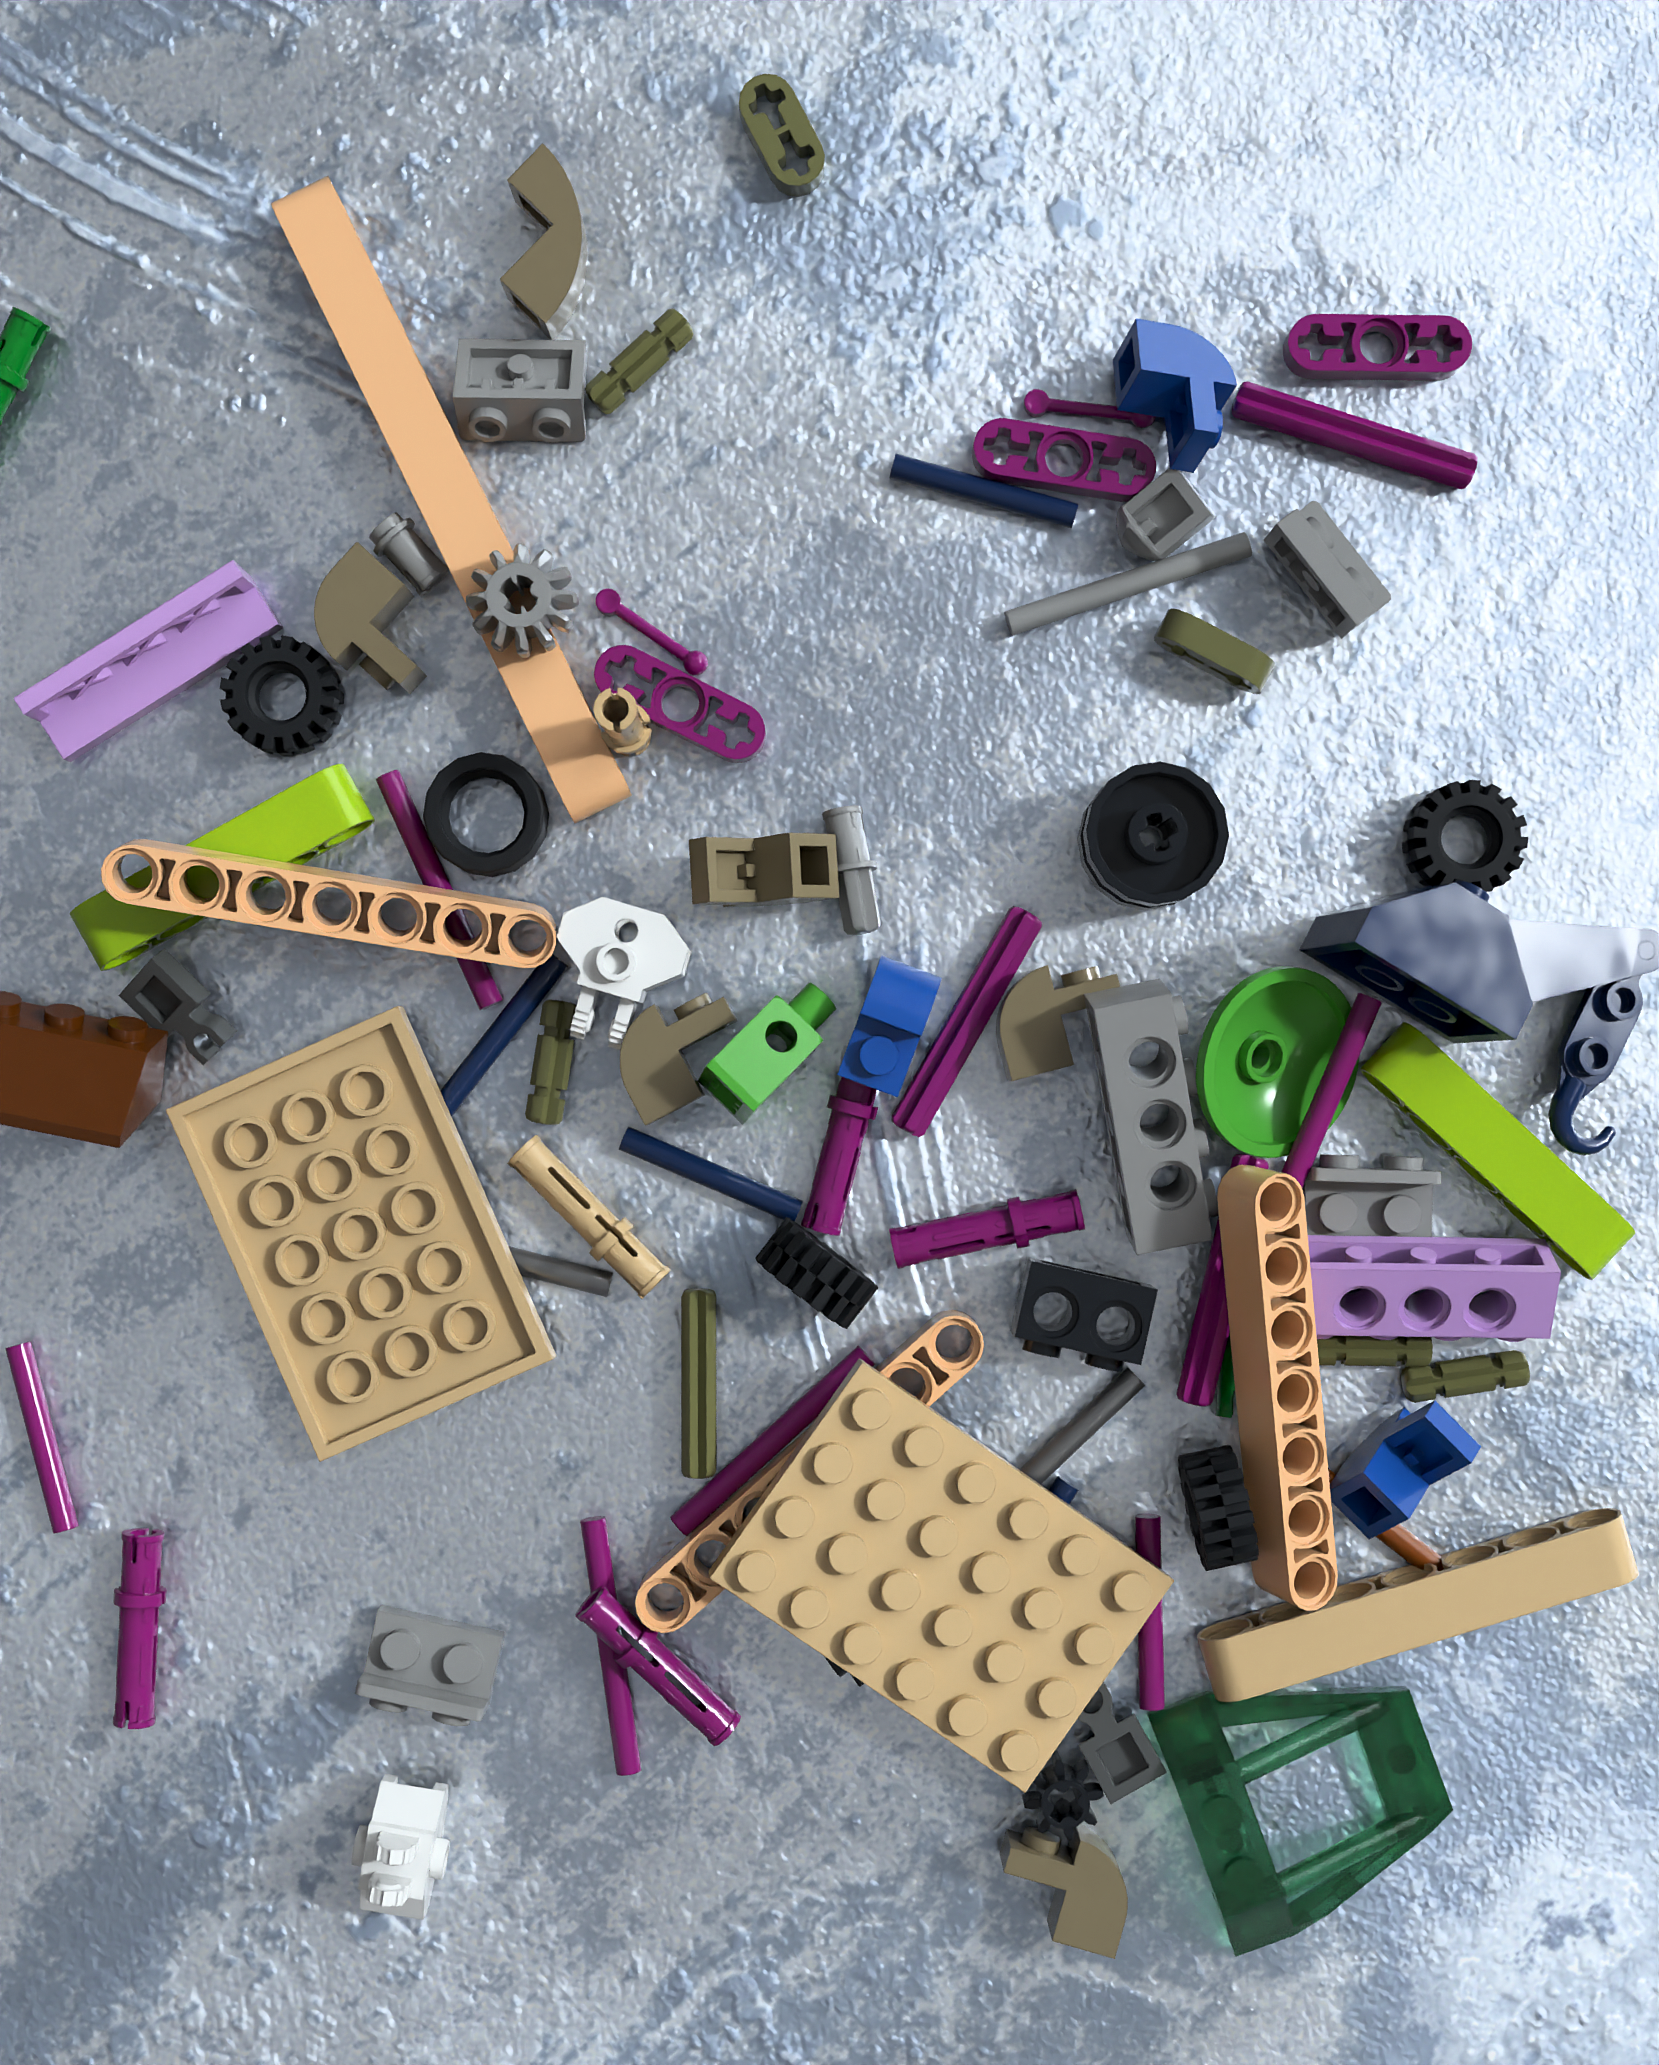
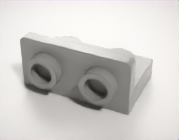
M459 339L453 403L460 438L484 442L544 441L558 443L584 441L586 439L584 412L587 370L586 341Z
M1316 501L1310 502L1300 511L1298 508L1294 509L1276 523L1264 538L1267 546L1341 639L1391 600L1389 591Z
M1320 1154V1166L1311 1167L1302 1188L1305 1199L1308 1235L1432 1237L1433 1184L1441 1185V1172L1424 1170L1422 1157L1384 1156L1383 1168H1359L1358 1155Z
M381 1605L377 1610L364 1673L357 1681L355 1694L370 1698L369 1704L372 1707L387 1712H405L408 1707L433 1712L432 1718L435 1721L446 1725L468 1726L470 1720L481 1721L489 1708L505 1632Z

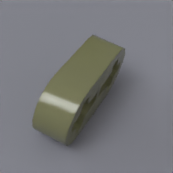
M762 74L753 77L745 83L740 92L739 112L743 128L770 180L779 191L788 196L796 197L810 194L819 187L824 178L825 154L822 144L797 96L786 80L773 74ZM766 96L770 103L782 101L778 105V117L781 127L774 130L768 116L764 112L754 115L757 111V99L759 97ZM790 142L799 158L810 156L807 161V173L805 175L799 176L793 168L785 171L782 170L786 166V153L783 144Z
M1168 609L1154 636V641L1166 651L1249 693L1261 694L1275 667V662L1255 647L1196 616L1178 609Z

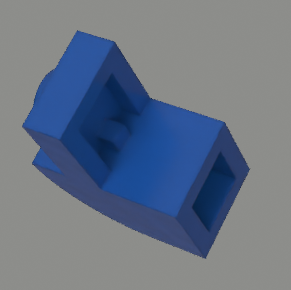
M1136 318L1113 358L1117 410L1165 418L1170 469L1194 473L1209 448H1215L1220 440L1223 429L1221 410L1237 386L1234 372L1227 359L1216 346L1196 332L1177 325Z
M881 955L837 1075L898 1097L918 1042L923 1034L942 978Z
M1435 1400L1413 1413H1410L1404 1407L1380 1424L1347 1458L1330 1483L1331 1502L1368 1539H1371L1410 1519L1428 1487L1471 1464L1481 1446Z

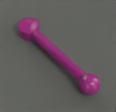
M1033 389L1028 392L1024 399V409L1032 417H1041L1047 411L1130 420L1139 428L1151 426L1156 416L1117 410V406L1052 399L1040 389Z
M603 589L597 594L595 603L603 615H617L683 661V666L689 674L700 675L707 669L708 659L703 652L697 650L690 652L622 604L621 598L615 590Z

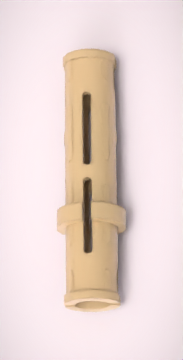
M617 687L618 693L613 694L611 688L605 689L597 696L593 709L595 719L605 731L601 732L602 739L610 749L624 756H629L631 753H635V756L642 754L648 748L651 741L652 730L647 725L651 724L649 715L641 706L636 704L635 698L627 690Z
M535 1135L526 1142L509 1160L507 1164L514 1168L592 1247L589 1254L597 1262L603 1258L638 1293L637 1295L641 1299L671 1271L631 1232L634 1225L626 1217L620 1221L541 1142V1138L538 1135Z

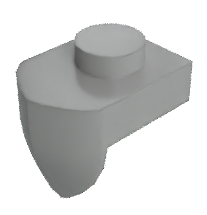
M1168 468L1118 509L1116 526L1122 547L1144 559L1158 561L1168 557L1214 520L1216 516L1182 471Z

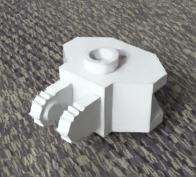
M600 897L563 913L557 939L580 970L577 984L582 986L571 1023L570 1036L584 1040L587 1032L591 1030L594 1021V1009L599 992H604L621 997L616 1016L612 1019L608 1032V1047L621 1050L625 1034L632 1024L637 1004H644L647 992L685 977L692 952L665 915L605 897ZM627 923H635L638 927L637 937L631 942H622L619 937L620 929Z
M385 1774L380 1783L372 1819L369 1826H359L352 1852V1865L361 1866L358 1885L361 1910L424 1920L428 1911L435 1879H443L449 1856L450 1840L442 1838L447 1813L449 1784L436 1782L433 1789L398 1784V1776Z

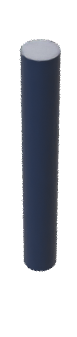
M897 453L895 454L889 477L897 481L1072 528L1078 509V503Z
M554 954L545 963L537 966L440 1090L451 1116L455 1114L569 967Z
M629 1126L619 1146V1150L782 1220L788 1217L795 1221L803 1204V1200Z

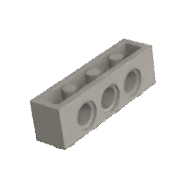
M1160 979L1084 994L1125 1231L1136 1255L1213 1240L1209 1218L1219 1216L1218 1202L1212 1180H1203L1199 1158L1209 1156V1147L1201 1118H1192L1189 1097L1198 1094L1193 1061L1191 1057L1182 1058L1179 1035L1188 1034V1020L1182 997L1180 995L1172 997V993ZM1145 1042L1159 1044L1158 1054L1150 1064L1141 1067L1129 1064L1130 1055L1138 1045ZM1156 1104L1169 1106V1113L1161 1124L1154 1127L1140 1125L1142 1114L1150 1106ZM1168 1165L1179 1167L1178 1176L1171 1184L1164 1187L1150 1185L1152 1176L1161 1167Z

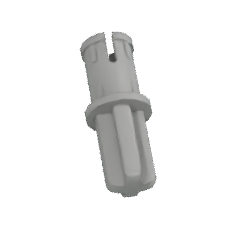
M857 805L838 807L822 813L827 834H836L839 882L838 899L843 928L848 935H862L874 932L881 925L872 871L877 869V862L869 858L862 819L863 810L861 806Z

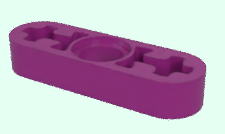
M1311 314L1298 320L1290 330L1283 344V358L1290 371L1304 379L1440 381L1453 376L1467 361L1472 350V337L1464 323L1457 318L1446 315ZM1374 331L1388 336L1394 348L1392 359L1381 364L1367 360L1360 349L1361 337L1366 333ZM1343 332L1350 333L1345 349L1347 363L1341 362L1344 349L1324 350L1318 361L1310 360L1309 350L1299 348L1298 346L1304 343L1309 333H1316L1318 343L1321 345H1338L1344 337ZM1407 333L1413 334L1410 345ZM1436 334L1443 335L1444 345L1454 347L1455 350L1448 355L1444 362L1437 361L1436 351L1416 350L1409 358L1410 363L1404 362L1409 346L1429 345Z
M997 418L985 423L977 432L972 449L973 464L984 478L1005 484L1118 502H1128L1153 481L1156 473V460L1153 452L1146 444L1137 439L1007 418ZM997 436H1005L1009 438L1008 444L1010 449L1028 452L1030 439L1041 441L1034 458L1035 472L1024 470L1028 459L1025 456L1009 455L1005 465L993 463L994 455L992 452L984 450V445L993 446ZM1058 444H1067L1074 447L1081 457V468L1079 471L1068 477H1060L1052 473L1047 467L1045 460L1046 453L1051 447ZM1093 449L1103 451L1098 464L1115 466L1118 465L1122 456H1130L1133 458V468L1142 470L1143 474L1134 475L1130 485L1120 484L1119 473L1107 469H1099L1096 476L1097 482L1086 480L1093 464Z
M629 645L611 647L603 652L597 660L594 677L600 692L611 688L613 694L618 693L613 690L615 681L608 673V670L612 665L622 668L627 660L635 662L634 672L636 676L651 685L654 681V673L658 672L665 676L653 690L650 708L640 705L646 698L643 690L629 684L623 687L635 698L636 704L646 711L652 724L732 763L747 762L756 757L762 750L766 739L765 725L759 712L752 706ZM677 687L691 689L699 699V707L696 714L684 722H676L669 719L662 709L665 695ZM712 700L722 704L715 712L717 718L729 724H735L739 717L749 720L747 729L754 736L750 744L740 741L735 749L725 746L727 742L726 734L710 724L706 737L695 733L707 720Z

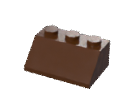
M0 991V1124L120 1148L161 1102L168 1031L150 1028L144 1020L135 1017L118 1016L106 1019L86 1015L82 1008L75 1005L51 1004L41 1006L21 1002L22 999L17 994Z

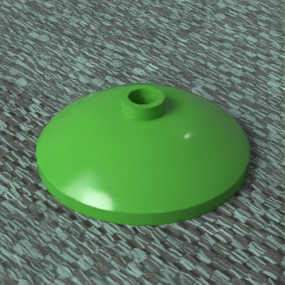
M1277 966L1264 969L1236 985L1223 998L1212 1014L1204 1030L1197 1055V1094L1207 1122L1213 1131L1231 1147L1256 1157L1277 1158L1289 1155L1351 1010V1006L1342 991L1328 978L1314 971L1294 966ZM1359 1058L1329 1128L1339 1117L1350 1097L1357 1076Z

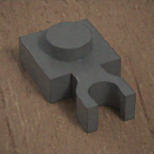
M165 948L151 958L118 995L152 1028L168 1031V1037L177 1031L184 1038L188 1051L202 1065L208 1062L220 1050L216 1044L210 1041L207 1035L221 1047L237 1032L225 1018L218 1014L210 1013L201 1005L211 993Z
M1103 1682L1098 1689L1103 1698L1101 1708L1092 1713L1083 1710L1078 1717L1079 1721L1090 1726L1094 1736L1081 1742L1078 1746L1110 1804H1113L1164 1775L1167 1771L1134 1713L1118 1722L1116 1721L1111 1709L1113 1705L1112 1696L1105 1682Z

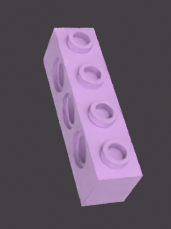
M1308 1235L1317 1339H1327L1334 1335L1370 1336L1379 1340H1391L1398 1336L1434 1337L1444 1341H1455L1462 1337L1498 1338L1508 1342H1519L1526 1338L1550 1339L1561 1271L1545 1239ZM1363 1288L1358 1292L1346 1294L1353 1289ZM1426 1289L1419 1294L1411 1295L1415 1291ZM1489 1290L1488 1292L1482 1295H1477L1480 1292Z

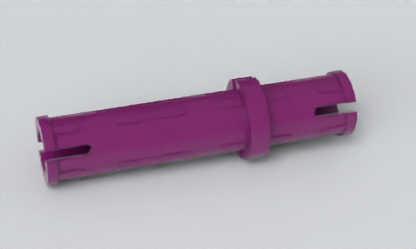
M841 1077L836 1095L829 1096L827 1108L832 1109L828 1122L829 1125L820 1152L809 1201L801 1222L802 1227L809 1229L812 1227V1230L840 1236L844 1212L851 1192L869 1119L875 1120L878 1107L873 1106L877 1093L876 1089Z
M1077 1190L1020 1202L1019 1197L1006 1199L1007 1205L993 1207L992 1209L941 1218L912 1226L890 1228V1238L897 1269L930 1260H939L982 1251V1249L997 1246L1001 1247L1016 1243L1017 1249L1030 1246L1029 1240L1058 1233L1085 1230Z
M134 1528L124 1530L121 1534L123 1541L121 1586L114 1589L113 1603L119 1606V1633L113 1725L123 1728L126 1725V1720H129L128 1729H142L153 1726L156 1723L154 1712L159 1606L166 1603L167 1590L165 1587L160 1586L164 1531L154 1529L151 1535H149V1528Z
M600 1586L586 1598L577 1610L575 1617L584 1622L615 1652L613 1660L623 1669L631 1667L668 1704L673 1706L684 1718L705 1735L713 1746L721 1744L731 1735L740 1722L741 1715L736 1710H732L692 1669L657 1638L658 1632L650 1630L611 1596L609 1590L604 1586ZM621 1626L653 1656L652 1660H647L616 1631V1628ZM670 1672L700 1700V1703L695 1705L665 1677V1673Z

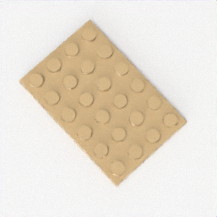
M396 1006L166 1109L319 1462L544 1364L556 1357V1353L403 1006Z
M860 1358L708 1571L710 1579L1024 1793L1031 1786L1174 1582L1170 1575Z

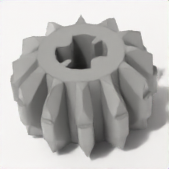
M525 544L515 545L513 550L514 562L507 564L503 555L498 550L492 551L489 557L497 571L491 575L484 570L475 569L471 575L474 582L486 591L474 592L466 596V604L470 609L483 611L472 623L474 629L479 635L494 631L491 645L498 652H503L508 648L514 637L516 650L521 658H528L530 656L532 638L538 637L541 645L547 651L553 650L556 645L548 630L553 626L562 632L569 633L573 628L572 621L558 610H568L579 605V598L576 593L562 590L572 580L570 571L567 567L550 571L553 566L554 557L546 549L539 552L531 564L529 552ZM524 588H530V593L535 599L536 605L528 612L524 606H521V614H515V609L510 603L509 598L517 590L521 596H524Z

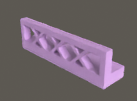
M232 560L14 697V700L24 715L41 723L61 757L66 761L72 762L228 664L231 657L235 659L243 653L240 648L247 643L255 647L261 643L259 638L272 636L283 629V626L252 577Z

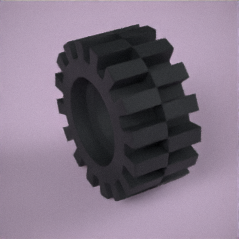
M281 635V640H275L271 636L259 638L261 644L255 647L247 643L240 648L244 655L238 661L231 657L226 665L231 670L229 679L221 677L220 689L226 694V699L220 700L223 712L229 715L230 719L227 722L231 728L239 733L242 739L258 749L272 755L273 753H278L283 757L295 756L294 752L302 751L305 754L315 750L313 744L318 740L325 743L332 736L328 732L332 723L339 725L342 715L338 712L339 704H344V693L339 690L338 686L341 680L338 673L330 666L331 663L312 646L304 641L300 643L289 636ZM278 673H291L298 676L306 690L303 708L297 715L287 720H274L267 717L259 702V694L263 684L268 678Z
M1468 780L1463 783L1456 781L1427 794L1425 799L1417 802L1411 812L1414 814L1411 819L1405 821L1402 831L1408 833L1407 840L1402 842V852H1409L1412 862L1406 865L1411 874L1418 872L1422 877L1419 883L1424 887L1449 884L1456 880H1461L1474 884L1486 892H1490L1495 887L1504 885L1512 878L1509 874L1513 870L1519 869L1524 858L1519 857L1520 850L1528 848V837H1521L1520 830L1521 827L1527 826L1524 815L1516 817L1513 808L1518 805L1511 796L1505 799L1501 797L1499 793L1502 789L1494 784L1486 787L1480 785L1481 780ZM1454 816H1470L1479 821L1486 831V850L1475 863H1458L1452 860L1443 849L1441 842L1442 831L1446 823Z
M788 1217L784 1219L755 1257L756 1261L767 1272L775 1276L774 1278L791 1289L795 1295L805 1300L815 1310L820 1311L828 1319L845 1329H848L878 1289V1286L871 1279L851 1265L848 1260Z
M1231 1445L1179 1455L1178 1472L1182 1482L1180 1484L1185 1498V1509L1189 1516L1192 1536L1195 1538V1546L1198 1555L1200 1554V1560L1205 1571L1258 1560V1539L1253 1523H1255L1253 1512L1250 1510L1248 1502L1250 1499L1248 1491L1244 1487V1477L1241 1468L1238 1467V1459L1236 1454L1233 1453Z

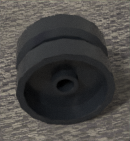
M1159 761L1131 766L1110 779L1099 790L1083 812L1077 841L1081 866L1097 890L1119 905L1140 910H1150L1172 906L1205 887L1223 863L1229 831L1225 807L1211 785L1186 767ZM1147 828L1155 829L1160 835V845L1156 850L1154 843L1144 846L1140 840L1139 834Z

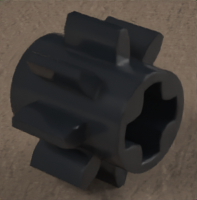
M1054 1752L1052 1764L1040 1771L1033 1781L1036 1785V1791H1028L1022 1794L1025 1808L1031 1810L1042 1809L1036 1819V1825L1040 1833H1044L1053 1825L1063 1829L1067 1840H1072L1073 1828L1080 1825L1083 1821L1094 1826L1097 1824L1096 1816L1090 1807V1801L1104 1797V1793L1099 1783H1083L1090 1770L1084 1758L1072 1767L1063 1763L1059 1753ZM1072 1787L1075 1796L1074 1800L1069 1802L1061 1798L1055 1805L1053 1804L1050 1792L1056 1789L1059 1792L1065 1793Z

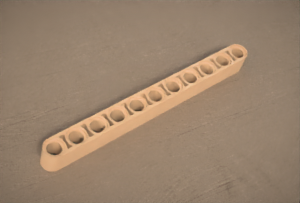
M326 176L272 202L271 206L466 603L467 595L486 591L472 579L473 571L480 569L493 575L497 570L491 563L489 554L492 551L498 550L503 555L507 564L514 562L513 550L329 176ZM524 588V596H521L517 590L509 598L510 603L515 609V614H521V606H524L528 612L536 605V601L530 593V588ZM468 607L474 620L483 613V611H475ZM551 628L548 632L554 639L556 647L551 651H547L541 645L538 637L532 638V651L528 658H521L517 653L515 637L508 648L503 652H498L491 645L494 631L482 634L481 636L574 823L631 797L630 789L610 748L602 739L601 730Z

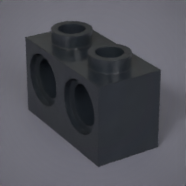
M1026 1257L1010 1331L1014 1337L1024 1339L1022 1349L1025 1351L1060 1358L1062 1348L1086 1353L1084 1363L1087 1365L1122 1372L1124 1362L1137 1365L1142 1364L1158 1289L1142 1282ZM1055 1292L1062 1294L1067 1302V1313L1064 1319L1053 1326H1043L1037 1323L1033 1313L1036 1301L1046 1293ZM1122 1307L1129 1316L1127 1331L1123 1336L1115 1340L1102 1339L1098 1335L1096 1327L1098 1317L1107 1308Z

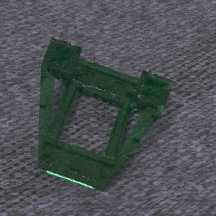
M1406 1686L1329 1688V1691L1289 1692L1287 1689H1279L1236 1702L1218 1701L1215 1699L1213 1691H1205L1166 1705L1163 1710L1146 1713L1166 1769L1177 1791L1213 1891L1212 1896L1235 1957L1294 1936L1329 1915L1428 1836L1453 1811L1412 1695ZM1327 1715L1237 1759H1234L1221 1728ZM1355 1732L1386 1818L1276 1873L1245 1785ZM1319 1883L1318 1885L1314 1886L1313 1888H1311L1310 1890H1308L1307 1892H1305L1304 1894H1302L1301 1896L1287 1904V1898Z

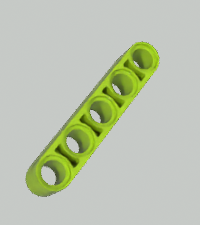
M336 764L314 773L185 846L303 865L364 831L375 822V819L345 765ZM149 865L125 878V880L130 885L138 888L148 887L152 880V868ZM195 865L189 869L187 884L190 890L196 896L202 898L215 897L219 890V880L216 874L210 868L203 865ZM269 876L256 878L252 886V893L276 879ZM106 890L79 904L70 912L71 918L101 971L110 970L125 964L208 918L126 904L113 898Z
M1403 1022L1360 1068L1363 1076L1531 1232L1539 1239H1545L1549 1248L1586 1279L1592 1281L1636 1233L1629 1222L1436 1044L1409 1023Z

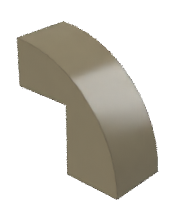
M542 143L507 181L514 201L546 232L500 278V282L507 299L550 340H555L572 317L580 300L587 272L588 249L583 219L571 182L556 157Z

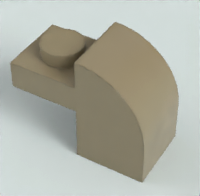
M356 542L325 576L317 592L314 620L316 631L323 647L345 670H348L365 653L367 656L359 665L387 691L397 682L411 694L427 677L411 659L382 634L415 596L405 584L361 544Z
M783 833L759 838L702 837L689 840L692 904L751 907L796 904L839 898L836 834Z
M1048 965L1040 967L1019 979L1004 996L996 1019V1039L1007 1081H1015L1074 1065L1061 1015L1086 1009L1084 994L1120 987L1117 974L1101 978L1098 966L1061 975L1064 988L1054 990Z
M704 993L674 1009L678 1021L671 1025H668L659 1006L653 1004L644 1010L630 1025L620 1050V1072L623 1084L645 1126L705 1096L682 1050L737 1022L733 1011L724 997L712 1002L708 993Z
M1082 1824L1073 1828V1838L1069 1840L1068 1846L1061 1845L1062 1840L1059 1836L1049 1831L1040 1833L1036 1827H1025L1023 1833L1006 1829L1000 1850L1004 1873L1055 1887L1047 1917L1052 1941L1115 1959L1126 1921L1128 1898L1119 1866L1107 1843L1096 1832Z

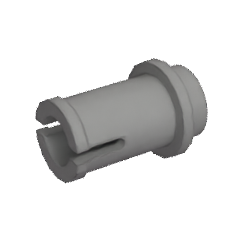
M397 512L384 519L370 534L369 539L376 545L373 552L378 557L385 555L416 588V592L420 596H424L435 588L447 576L450 570L412 530L415 525L414 521L411 518L404 520Z

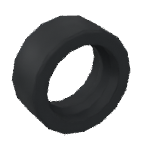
M479 752L457 758L438 772L426 792L423 819L428 838L442 858L469 874L495 877L515 872L535 857L546 838L549 811L544 791L523 766L504 755ZM481 778L499 779L513 787L521 798L524 809L522 829L516 839L504 849L490 853L473 851L461 844L452 831L449 819L451 802L457 792L470 781Z

